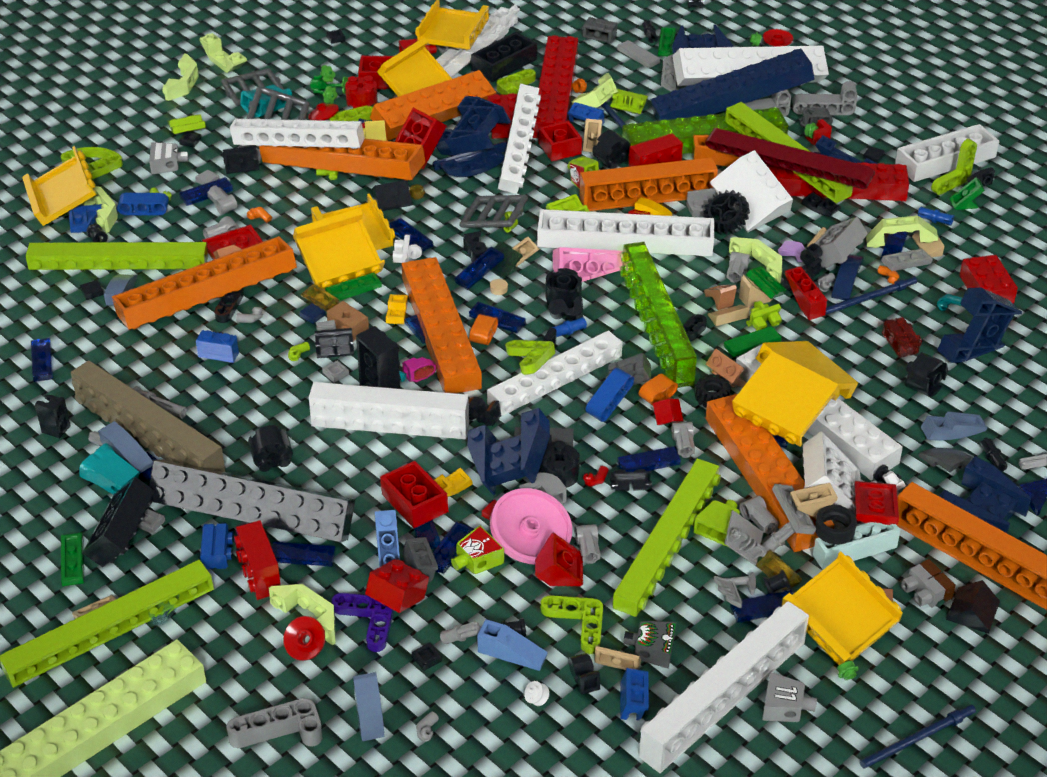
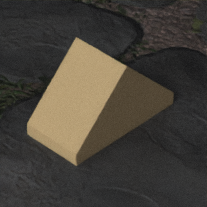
M586 119L583 152H592L593 146L598 144L599 141L597 139L602 134V120Z
M745 275L741 277L739 298L747 307H753L756 301H761L764 304L772 300L752 280Z
M831 483L790 492L797 509L814 518L817 517L820 509L833 505L838 500Z

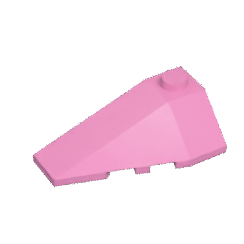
M559 247L553 250V270L558 272L560 268L572 269L578 273L579 277L581 276L582 282L626 269V251Z

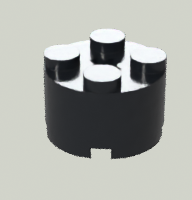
M608 130L602 133L597 139L599 141L598 144L593 146V156L610 169L617 168L618 165L629 160L630 143L615 131Z
M560 268L558 272L554 273L553 271L549 272L546 276L545 287L547 304L549 305L555 299H563L568 308H573L574 300L580 297L582 293L581 276L579 277L576 271L568 268Z
M921 352L914 362L910 361L907 365L906 371L908 376L905 386L926 396H935L942 387L939 385L941 380H945L947 377V363Z
M275 425L264 426L257 429L253 437H249L248 444L253 462L261 472H267L272 467L277 466L287 467L291 463L290 459L292 458L293 451L287 431L284 428L281 430Z
M556 441L554 444L546 447L539 473L555 475L568 488L578 480L580 454L575 448L567 445L564 441Z

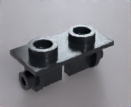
M638 469L634 472H626L625 470L611 472V490L630 491L629 484H633V491L648 490V488H652V481L650 480L652 472L645 469Z

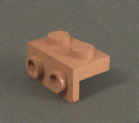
M715 349L705 365L713 369L711 372L714 375H720L719 378L723 376L728 380L733 388L736 385L743 388L746 381L739 376L743 372L744 367Z

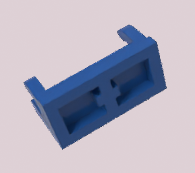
M574 102L568 111L570 122H574L573 118L584 121L586 119L602 120V126L605 123L604 110Z
M626 668L620 682V719L627 720L630 713H637L636 720H640L645 710L648 711L649 708L648 672Z

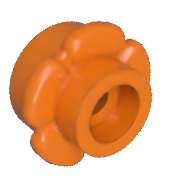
M579 78L573 82V90L576 93L583 94L586 91L587 84L584 79Z

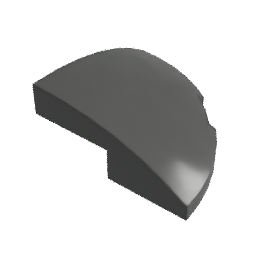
M932 448L919 453V457L931 466L935 467L939 464L948 472H952L958 467L964 469L974 458V456L964 451L951 448Z

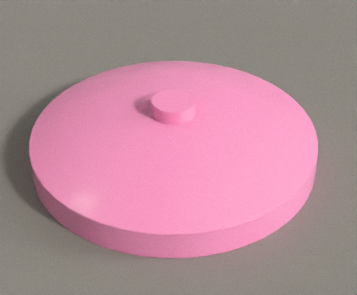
M520 488L504 494L497 501L491 513L490 529L493 538L504 548V552L508 556L526 564L535 565L537 556L553 532L568 543H570L572 538V522L564 506L553 496L537 489Z

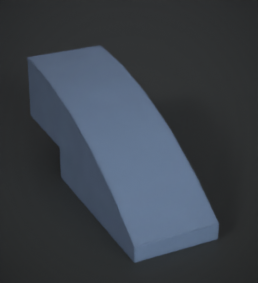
M118 274L114 276L104 292L106 305L114 306L112 296L133 289L137 275Z
M947 411L944 417L927 415L921 425V429L928 440L941 441L976 435L986 431L987 426L980 415Z
M115 421L98 431L101 443H108L114 452L137 469L139 474L153 466L152 459L144 449Z
M376 672L353 676L358 726L362 741L385 737Z

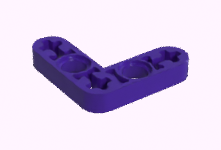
M349 593L334 595L332 604L336 614L371 618L366 636L367 648L372 652L383 651L387 645L394 610L367 595ZM361 603L368 604V607L363 609L357 606ZM382 621L386 623L383 627L375 626L377 622ZM376 635H379V640L377 641V643H374L376 640Z

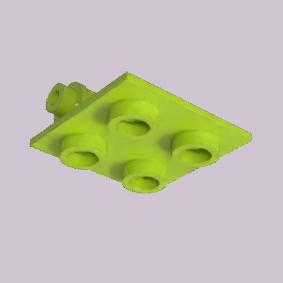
M617 89L618 92L613 93V101L610 107L630 111L635 114L642 113L648 98L645 95Z

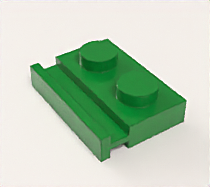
M762 266L753 268V270L750 269L746 274L770 299L782 296L787 290Z

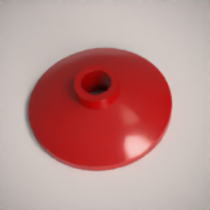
M771 29L763 34V40L774 47L787 46L793 42V35L786 30Z
M320 103L310 112L308 118L309 120L318 121L327 120L339 111V107L333 103Z
M308 616L294 619L287 626L284 633L283 642L285 650L292 658L301 661L316 657L325 644V631L322 624L315 618ZM310 636L309 642L305 643V638Z

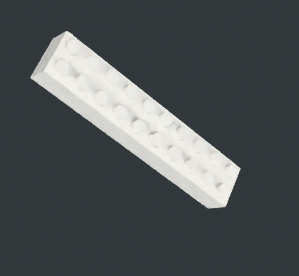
M824 46L679 48L673 55L678 86L694 85L703 80H708L802 48L813 65L815 80L810 82H822L829 75Z
M540 209L537 247L618 250L632 253L678 254L685 256L713 255L714 218Z
M762 344L736 359V363L744 367L739 377L745 380L746 383L761 365L756 360ZM839 398L836 401L831 399L807 430L813 436L822 431L860 472L871 481L874 480V474L880 466L886 465L888 470L900 463L903 446Z
M789 601L782 607H777L768 619L765 618L761 621L758 628L750 631L743 641L736 643L727 655L721 656L711 669L707 668L696 682H691L687 689L681 695H676L666 708H661L656 717L643 724L640 730L639 758L657 772L661 773L763 682L770 673H773L804 645L809 615Z

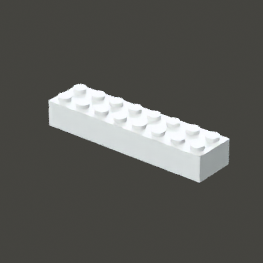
M313 382L309 395L311 426L456 439H466L469 399L466 394Z

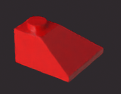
M553 532L535 560V576L549 586H582L583 561L581 551Z

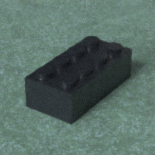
M514 32L472 53L471 70L474 72L480 70L487 80L491 82L497 81L537 60V43L518 32Z
M376 326L357 334L356 344L360 386L400 389L401 377L399 374L400 362L397 343L388 338L385 332L379 330Z
M134 477L119 489L110 500L82 554L101 567H104L109 562L113 563L119 554L123 555L130 547L129 540L138 531L137 525L145 518L144 511L152 504L153 500L151 498L155 491L137 477Z

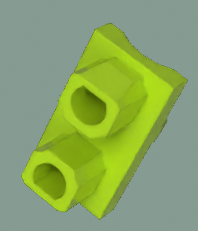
M756 301L754 308L751 309L750 320L746 324L748 327L753 326L756 331L766 328L767 323L765 321L768 320L773 327L779 325L782 321L779 314L781 306L776 304L769 307L768 304Z

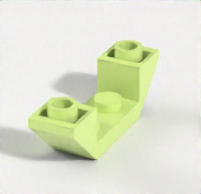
M213 33L206 34L200 38V42L210 61L226 73L240 68L247 61V58L239 52L232 53L231 55L224 52L221 39Z
M184 54L178 62V68L181 71V75L184 76L180 80L168 79L166 84L163 85V94H165L166 101L189 94L199 78L197 63L188 54Z
M609 73L603 75L598 80L599 85L589 93L580 94L572 101V104L576 102L594 108L601 106L613 96V93L618 92Z
M96 186L94 188L96 195L83 202L82 205L102 204V209L97 210L98 218H96V222L108 233L118 218L116 204L101 187Z
M919 216L882 219L866 235L867 247L878 248L885 246L884 233L895 234L904 231L914 232L915 230H919L920 242L931 243L938 241L937 229Z
M730 238V254L732 251L750 254V256L765 265L766 271L779 283L781 282L782 256L758 239Z
M303 584L279 585L269 588L270 603L273 607L287 613L295 605L299 604L303 609L309 610L318 618L316 620L322 624L325 631V641L331 645L336 643L335 613L332 603Z

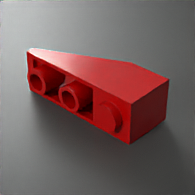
M799 266L786 270L785 276L801 311L808 320L825 316L827 298L804 269Z

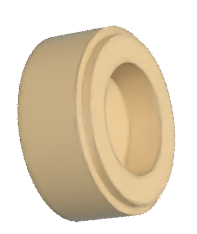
M503 279L491 281V293L495 295L505 294L508 291V283Z

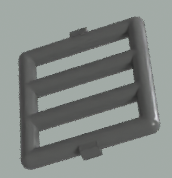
M270 68L221 80V84L225 88V94L232 99L236 106L241 105L240 99L229 84L238 82L242 90L247 91L250 89L244 80L253 79L257 86L265 87L259 77L268 75L275 86L284 90L280 78L276 77Z
M258 86L253 100L250 101L249 112L246 118H254L262 93L271 96L264 119H271L277 98L287 101L281 120H288L293 103L302 106L298 120H307L305 117L310 103L297 97Z
M477 196L470 208H466L465 215L459 225L461 228L511 227L518 215H522L528 196ZM503 202L494 218L485 221L495 203ZM518 202L509 219L501 220L510 203ZM487 203L477 221H469L479 204Z

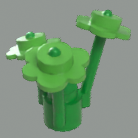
M323 65L320 72L321 75L313 77L314 79L311 80L310 87L313 93L322 94L324 103L328 104L333 103L334 99L338 96L337 92H335V87H342L343 94H346L345 84L348 81V77H343L342 84L326 83L333 82L335 72L331 66Z

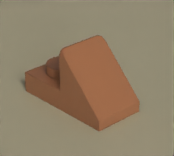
M718 285L705 289L704 292L706 297H713L716 309L721 310L733 306L737 288L736 285Z

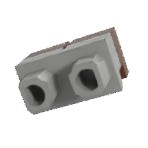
M927 559L910 569L909 575L902 580L901 588L906 593L914 590L916 592L914 600L920 607L928 604L933 608L938 601L944 600L947 602L953 598L956 584L944 573H941L942 571L930 559Z

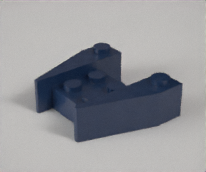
M681 25L672 45V54H675L679 48H722L734 46L716 25H713V34L685 35L684 26Z
M465 96L458 105V109L463 117L454 129L444 130L436 147L441 155H458L493 148L494 145L488 136L497 123L510 124L511 121L502 106L478 96Z
M968 288L960 304L974 317L965 333L944 335L937 350L950 363L965 362L1003 348L1005 344L1001 339L1013 316L1022 314V311L1010 300L984 288Z
M540 408L521 413V435L496 442V437L486 425L468 430V449L481 482L492 495L496 494V485L525 476L531 483H535L550 438V421Z
M976 456L965 467L961 483L974 490L966 500L947 490H944L939 495L941 498L1007 534L1010 523L1007 521L1015 512L1026 517L1032 499L994 465Z

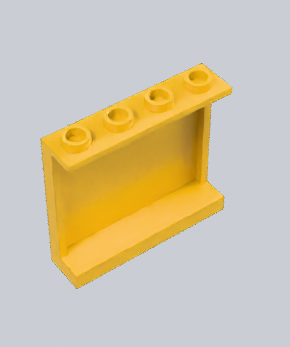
M436 0L430 10L427 11L424 19L421 20L420 25L416 27L415 34L419 41L425 37L429 41L427 44L470 50L489 20V6L483 5L477 13L440 7L439 0Z
M425 37L384 62L377 71L398 97L452 79L425 48L429 42Z
M75 146L72 147L75 154L74 157L39 178L33 180L29 174L22 177L33 214L43 226L96 195L94 189L96 185L91 179L93 177L88 170L89 166L85 161L86 157Z
M367 194L368 203L322 214L318 206L311 208L312 222L360 208L363 213V224L376 250L393 246V239L395 238L393 228L389 227L387 218H384L382 210L378 208L376 200H373L370 194Z
M360 208L294 229L293 238L317 290H325L326 287L373 272L377 274L383 270L385 260H380L363 224V213Z
M809 341L763 343L756 357V360L762 364L771 351L838 383L840 395L845 399L851 398L858 385L854 378Z
M771 351L732 401L733 410L740 418H746L754 425L767 429L771 434L783 437L788 443L801 447L803 435L831 399L837 400L840 396L838 383Z
M841 551L838 553L835 561L793 595L788 593L782 601V606L789 601L809 615L806 632L838 665L856 659L900 622L903 614L900 606L896 602L891 601L886 596L884 590L880 586L874 585L870 581L869 575L863 570L860 571L855 566L853 559L848 555L845 556Z

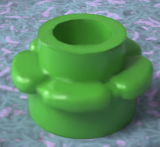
M758 32L752 33L749 40L751 46H759L762 35L758 34Z
M814 122L807 124L805 127V136L811 137V139H813L814 130L818 129Z
M853 661L844 662L837 667L838 677L844 678V680L853 679L857 676L856 671L859 670V667L855 666Z

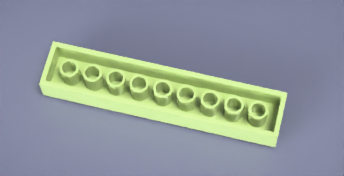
M176 639L0 750V777L63 776L206 683L203 664Z

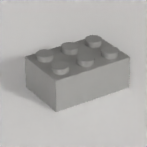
M858 216L830 226L815 242L822 249L823 254L819 258L822 260L821 266L825 269L831 267L834 263L841 264L848 259L847 256L856 250L855 247L863 243V239L868 233Z

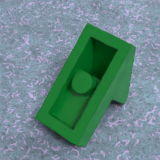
M975 177L949 199L955 210L977 209L979 207L975 198L983 193L985 189L981 181Z

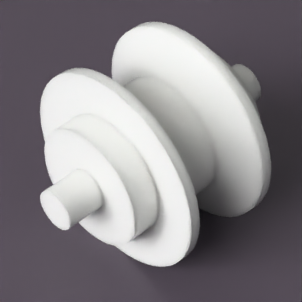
M532 681L525 689V699L529 703L541 706L548 700L549 689L545 684Z

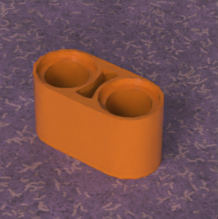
M479 314L470 330L469 341L489 345L497 330L498 318Z
M659 374L642 385L639 390V396L653 406L655 402L672 397L677 391L678 384L664 374Z

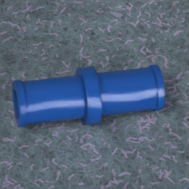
M920 207L918 211L920 213L918 214L919 217L932 220L933 223L940 222L951 226L954 221V215L942 213L938 209L931 210Z
M584 317L573 321H564L563 324L552 328H556L557 338L566 334L572 335L575 331L585 329L587 322Z

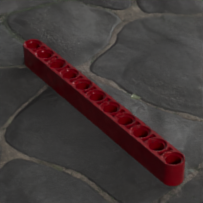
M713 128L705 141L706 146L715 151L742 157L755 150L765 164L860 189H867L875 175V171L865 165L719 128Z

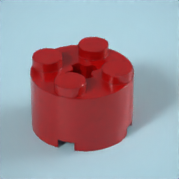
M351 76L348 78L345 84L347 106L350 107L351 105L354 109L377 104V83L373 80L372 76Z

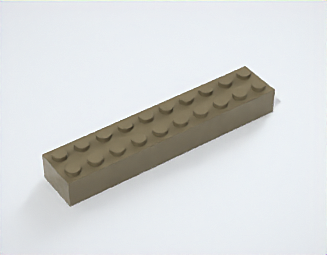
M89 360L71 371L76 401L80 405L83 404L89 408L92 413L101 416L104 421L109 423L115 421L144 448L150 449L156 456L162 457L164 460L225 472L222 447Z

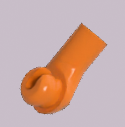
M255 207L247 212V217L250 220L262 218L268 223L272 219V216L262 207Z
M879 266L878 274L889 276V283L894 284L899 279L897 271H891L886 266Z

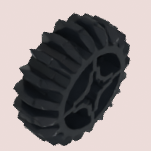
M726 189L725 193L719 191V195L713 194V199H708L709 204H705L706 210L703 211L704 218H714L715 214L720 217L719 221L714 218V232L718 231L720 235L725 232L728 235L729 231L735 233V229L741 230V225L746 226L745 220H749L748 214H750L749 203L741 193H736L734 190L729 193ZM734 204L739 206V210L734 208Z

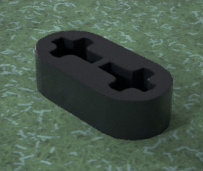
M701 314L693 315L681 327V339L684 341H694L706 329L707 318Z

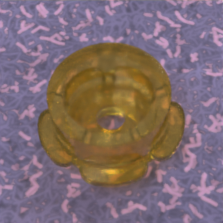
M415 184L410 187L409 191L413 199H421L424 196L425 190L422 185Z

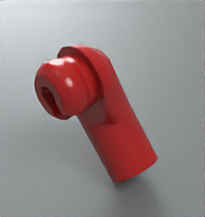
M600 466L596 475L593 476L590 472L589 475L586 473L583 476L585 485L592 487L602 484L609 469L606 466Z

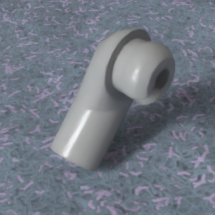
M829 273L817 280L821 292L828 291L830 288L829 283L835 281L833 273Z
M254 307L251 314L237 313L236 321L239 323H253L262 318V308Z
M433 711L416 725L417 736L421 741L427 742L433 736L431 726L439 720L437 714Z

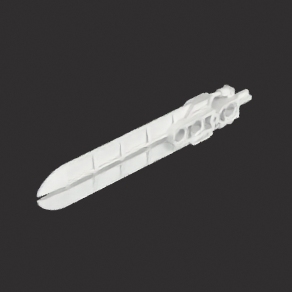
M514 4L509 9L500 7L498 10H495L494 13L489 15L488 22L470 50L451 47L436 59L437 62L452 78L471 62L472 53L492 44L494 41L500 40L509 32L510 27L518 23V16L515 14L520 11V8Z

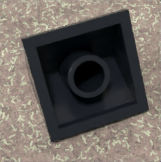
M407 180L375 185L371 189V194L376 200L378 208L382 211L412 206Z
M983 580L958 587L946 620L989 634L1000 600Z

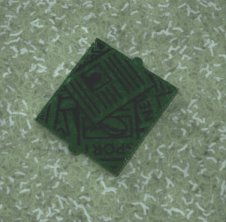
M499 241L495 248L489 252L490 254L482 264L503 278H506L516 268V264L523 255Z

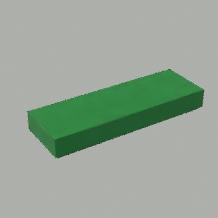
M661 27L658 56L668 57L672 55L676 28Z
M373 272L326 287L325 293L331 302L334 303L381 288L382 283Z
M770 326L724 341V347L732 357L747 353L763 343L781 342L782 337Z
M82 533L61 535L62 586L84 584Z

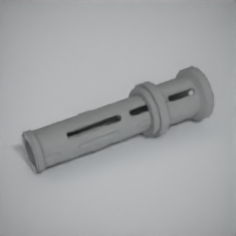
M138 386L133 388L170 414L181 419L185 417L186 407L156 397L155 393L151 391L145 392Z

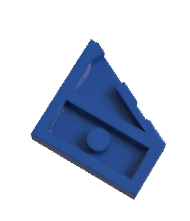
M102 204L77 206L69 211L71 233L87 232V228L96 222V218H98L97 210L102 209Z

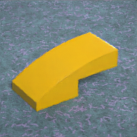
M641 197L635 202V210L651 212L650 215L672 216L670 210L655 201Z
M390 294L386 323L404 324L408 295Z
M461 468L447 477L441 474L434 479L447 493L448 497L473 485L471 478Z

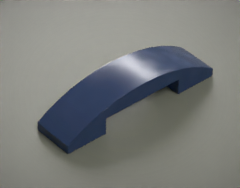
M824 135L815 145L822 155L853 163H863L835 148L837 142ZM868 158L864 160L866 163L877 164Z
M498 149L483 152L482 158L459 164L453 159L441 162L439 166L451 176L469 177L496 167L504 161V155Z
M849 254L847 256L848 259L841 263L831 298L844 301L850 299L858 271L864 259L863 256Z

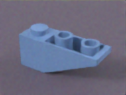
M396 510L376 511L375 525L379 567L394 559L400 560Z
M485 619L477 635L478 653L538 671L541 670L548 655L547 651L507 625Z

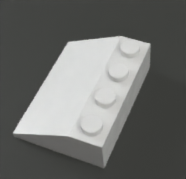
M755 150L740 157L710 181L711 186L718 195L719 191L725 193L727 189L729 193L734 190L746 198L749 203L750 214H748L749 220H745L746 226H742L747 233L791 210L792 197ZM734 204V208L739 210V206Z
M821 431L803 444L804 489L831 483L838 497V500L833 505L846 507L855 515L854 484L855 481H861L860 470Z

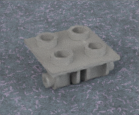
M733 510L730 516L725 545L753 565H757L758 557H764L767 553L765 546L761 545L763 531Z

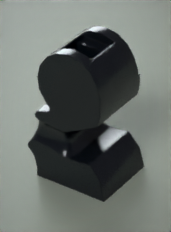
M481 231L464 234V251L467 252L468 256H471V261L474 264L484 263L486 261V245L484 242H481Z
M815 243L808 246L800 254V259L804 263L802 268L811 279L817 276L823 269L821 266L822 260L819 258L823 252L821 247Z
M582 296L574 300L573 308H568L563 299H555L550 302L548 309L551 317L557 320L564 316L567 320H576L583 317Z
M471 397L469 399L470 420L476 419L478 423L482 422L486 426H493L501 417L499 401H493L487 407L484 400L480 397Z
M583 653L569 657L570 671L572 676H574L575 683L578 684V691L581 695L600 690V672L598 670L594 671L590 655Z

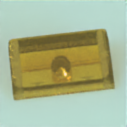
M315 284L301 294L303 298L326 312L340 303L338 298Z
M771 550L756 564L769 578L784 570L791 588L802 581L801 577ZM787 587L782 588L783 591H787L790 589Z

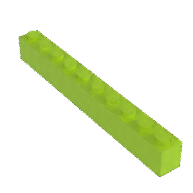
M739 102L726 108L725 122L741 134L809 151L744 103ZM793 171L835 203L852 196L853 186Z
M206 242L29 243L25 256L28 270L189 269L206 263L208 251Z
M698 458L696 459L614 592L613 609L637 617L640 610L645 609L649 595L652 596L655 592L656 583L663 579L665 568L670 567L674 553H678L681 548V541L688 537L690 526H694L695 517L704 510L706 500L710 499L713 494L714 486L719 485L721 475H719L720 466Z
M200 559L1 654L0 664L2 670L14 688L214 590L211 574Z

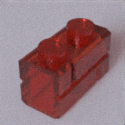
M903 317L884 322L882 334L899 358L918 354L922 340L920 335L915 334L910 323H907Z

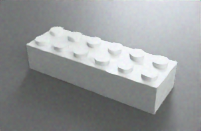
M978 124L897 149L895 165H907L908 177L913 182L955 170L960 147L966 139H971L977 143L974 164L995 158L999 140Z

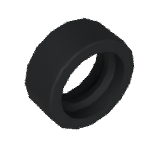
M840 505L825 506L817 513L815 532L821 540L829 544H845L854 537L857 519L854 513L846 507ZM838 520L848 527L839 530L832 529L826 526L824 522Z

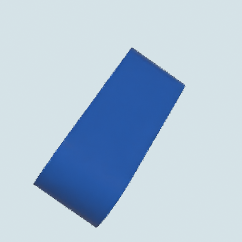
M123 193L120 195L117 211L122 215H163L167 211L169 198L164 193Z
M618 367L615 368L588 402L586 412L601 422L606 421L633 386L634 377Z

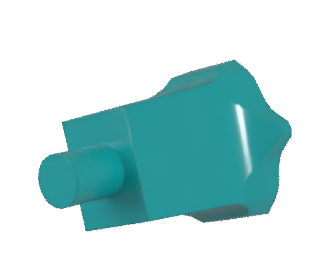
M275 85L265 87L292 96V91L289 88L282 90ZM256 89L241 92L240 104L247 114L250 101L253 100ZM261 94L254 117L265 115L271 96ZM277 98L273 112L285 108L287 101Z
M104 443L93 454L89 455L79 467L80 477L95 483L113 495L134 477L139 479V471L116 454L108 443Z

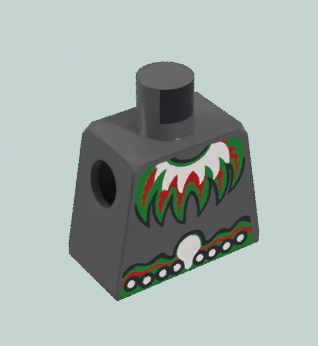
M642 621L640 622L638 633L625 631L623 644L635 646V655L640 656L641 661L669 669L675 639L676 622Z

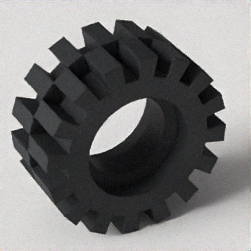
M710 374L709 377L705 375L703 378H699L695 391V399L698 401V404H703V407L706 408L708 401L730 396L731 386L729 381H725L724 377L720 379V375L713 377V374Z

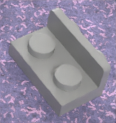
M674 54L663 60L661 86L669 91L679 90L680 87L677 85L673 62Z
M714 188L687 192L686 206L692 217L704 216L703 211L706 210L705 204H709L708 199H713V194L718 195Z

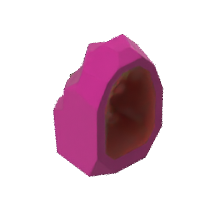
M423 357L418 359L411 358L402 363V369L407 374L406 378L409 382H418L433 375L436 371V364L431 359Z

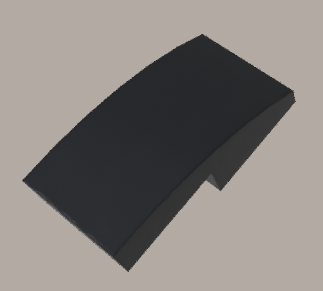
M992 167L980 170L969 176L966 184L977 177L983 186L992 185L995 170Z
M814 192L805 197L801 203L808 209L829 217L841 209V206L831 199L826 198L823 200Z

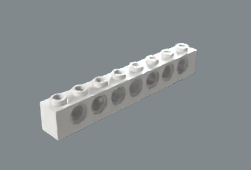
M520 84L498 185L499 190L517 194L519 187H523L524 178H522V175L525 176L527 169L524 163L527 164L529 154L527 151H530L532 143L529 139L532 140L534 130H531V128L535 127L536 118L534 116H537L539 108L536 105H539L541 95H538L539 88Z
M235 119L230 126L233 144L241 146L270 145L273 147H346L356 149L361 147L365 139L361 121Z
M608 330L549 359L533 374L524 375L520 373L487 389V404L490 405L493 401H499L501 416L512 412L622 356V341Z

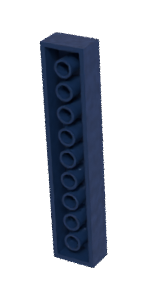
M802 48L795 49L791 52L780 54L777 57L765 59L759 63L650 99L653 113L662 131L724 111L726 108L739 102L745 104L815 80L813 65Z

